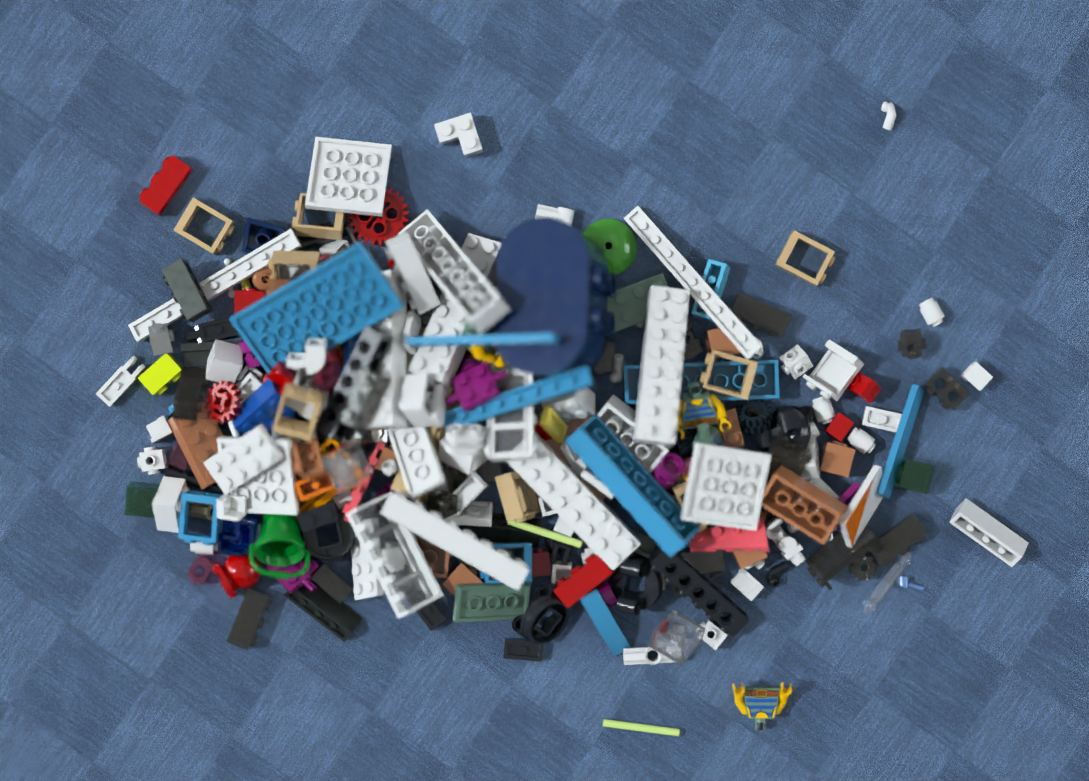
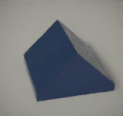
M248 217L242 251L251 253L286 232V228Z

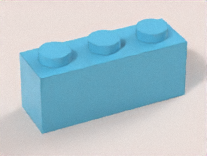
M708 259L702 279L721 299L730 267L725 263ZM695 300L691 314L696 318L714 322Z

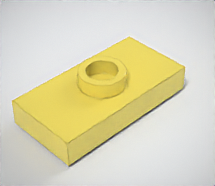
M544 406L539 424L557 443H563L568 426L550 406Z

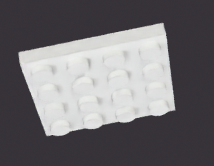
M315 137L305 209L382 217L392 145Z
M220 436L217 438L218 452L241 437ZM272 438L284 457L227 494L245 496L247 513L297 515L300 513L298 493L294 485L296 483V476L293 467L294 459L292 458L291 439Z
M695 442L681 519L756 531L771 454Z

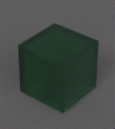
M903 458L899 465L900 468L895 486L927 494L935 466Z
M131 481L126 490L125 515L154 518L152 502L160 484Z

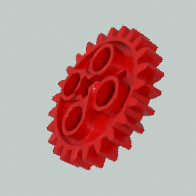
M392 187L385 193L384 206L388 202L390 205L383 211V218H377L369 229H367V226L375 219V216L370 215L367 221L360 220L361 214L347 216L348 220H353L349 224V227H355L352 233L356 234L359 232L357 239L360 240L364 237V244H367L370 240L373 247L376 242L382 247L383 241L386 242L399 235L400 230L405 228L403 223H409V220L404 218V216L410 215L408 211H404L408 205L401 204L405 199L404 197L397 198L399 196L398 191L392 194ZM395 210L397 212L396 218H387L388 211ZM383 225L385 227L384 232L380 234L375 233V226Z

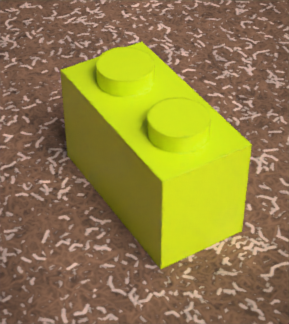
M166 353L141 374L138 379L152 395L156 396L159 394L161 396L168 390V384L172 381L174 383L183 376L181 373L184 369L170 353Z

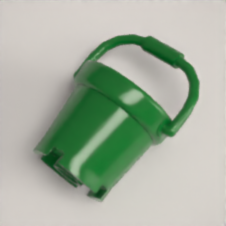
M264 514L260 536L255 544H250L249 558L253 568L259 573L269 576V578L287 580L289 578H297L309 569L311 552L306 550L305 543L302 540L301 526L297 516ZM254 549L255 556L259 561L270 566H292L302 561L306 554L305 565L301 571L296 573L263 570L255 562Z

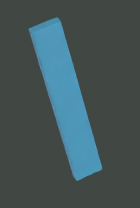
M913 384L911 386L878 486L877 493L885 498L890 499L925 392L919 385Z

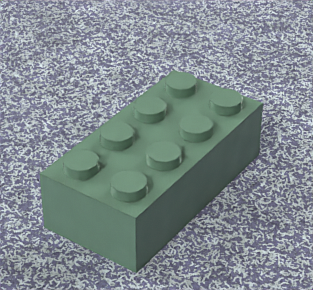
M663 273L616 290L614 297H608L607 312H613L615 317L614 333L645 322L648 289L651 285L668 287Z

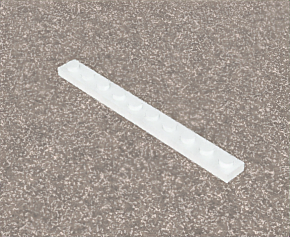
M639 206L624 217V220L686 290H690V295L748 360L763 348Z
M289 229L199 284L209 302L253 276L257 271L268 267V260L272 258L273 251H295L302 246L294 231ZM171 299L129 324L128 326L135 340L141 342L148 338L149 326L157 323H167V325H170L182 317L180 313L181 307L179 303Z

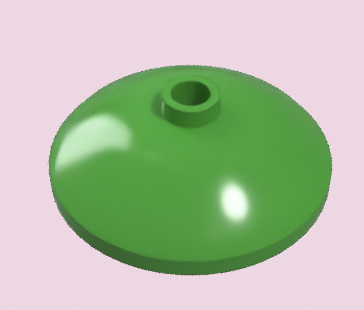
M601 219L586 228L583 234L601 249L607 260L609 273L620 274L632 264L636 256L637 243L633 232L626 224L615 219ZM606 243L612 244V248L610 250H607L605 248Z

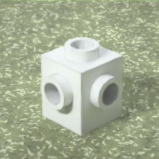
M798 344L779 357L783 364L780 367L786 375L790 374L794 379L813 367L808 355Z
M155 447L144 448V452L139 453L140 457H137L139 469L141 468L142 472L147 471L148 475L157 474L159 469L168 468L165 449L156 450Z

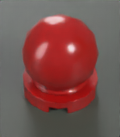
M244 551L231 554L226 559L224 565H220L217 562L211 566L214 573L220 578V583L230 599L237 596V589L252 587L258 582L261 574L251 565L249 552ZM254 556L255 562L261 568L259 560Z

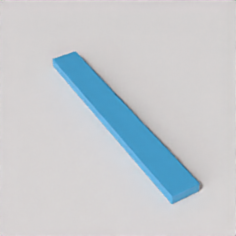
M553 333L406 337L405 344L412 347L558 344L560 336Z
M584 366L501 393L500 396L468 412H465L462 406L446 411L444 419L445 428L452 424H476L594 386L589 366Z

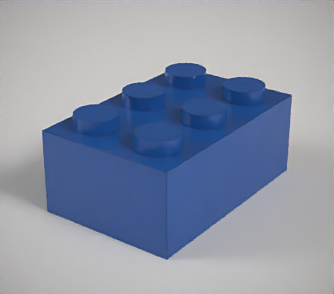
M270 379L263 383L240 404L243 408L238 409L240 415H234V428L245 435L262 424L271 436L282 397L279 394L280 386ZM284 406L282 416L293 418L298 414L293 408Z

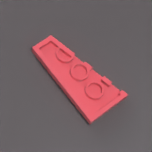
M378 441L373 454L370 453L366 462L368 465L365 470L363 469L364 472L358 478L360 482L358 486H354L351 492V502H346L342 511L345 513L344 521L350 523L346 513L359 507L376 472L375 467L385 447V443Z
M759 517L756 531L720 525L706 528L703 531L697 532L690 539L691 552H716V550H725L726 552H734V550H745V552L762 550L763 552H769L764 518Z

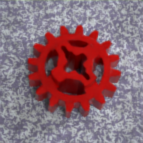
M220 380L219 383H213L214 388L208 389L210 395L205 396L208 399L205 405L209 406L206 412L211 413L210 418L215 419L216 422L229 423V420L234 421V415H240L238 409L243 408L240 402L244 398L239 396L242 391L237 390L238 385L233 384L231 381Z

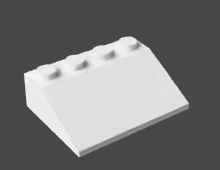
M613 394L597 416L646 470L651 473L671 447L633 442L636 411Z

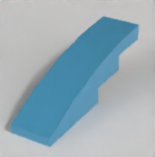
M595 589L581 597L582 604L613 656L615 657L622 653L623 648H631L598 590Z

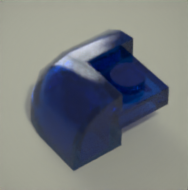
M247 513L240 521L223 519L222 532L218 534L217 552L233 556H242L248 553L250 544H255L257 539L258 518Z

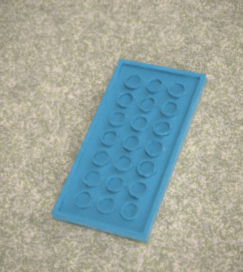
M359 241L234 314L229 320L265 371L269 373L279 361L287 365L286 359L289 353H305V344L308 338H327L329 350L363 331L366 325L371 326L403 308L404 304L362 242Z

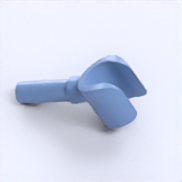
M898 576L899 586L924 590V586L909 583L908 576Z

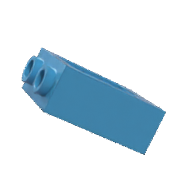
M192 490L182 492L178 539H185L184 542L186 543L201 541L204 545H215V543L219 542L222 538L223 519L217 518V499L224 494ZM190 502L214 505L211 535L187 532Z
M530 542L491 543L493 545L492 549L521 548V561L527 564L526 568L529 569L523 582H532V544ZM480 570V578L483 579V582L502 583Z

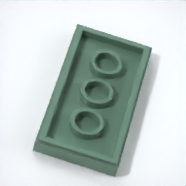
M523 582L519 590H515L504 583L456 584L453 621L459 623L513 620L515 617L523 615L529 606L531 582Z

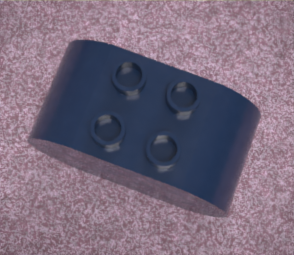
M541 217L530 219L515 226L507 233L498 250L496 293L510 310L495 322L494 335L553 333L559 335L560 339L558 344L496 345L500 356L517 370L541 375L546 378L584 366H589L590 372L593 371L603 357L606 348V335H613L615 331L614 313L607 312L608 297H614L616 294V277L614 273H609L607 260L603 252L591 239L568 223L556 218Z

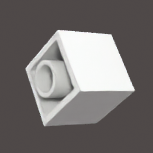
M215 339L207 359L205 379L216 382L220 380L231 381L235 384L237 376L241 373L243 367V353L240 346Z

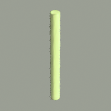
M515 520L508 521L510 526L577 548H581L583 543L581 540L526 522L515 523Z
M603 719V727L679 736L680 729Z

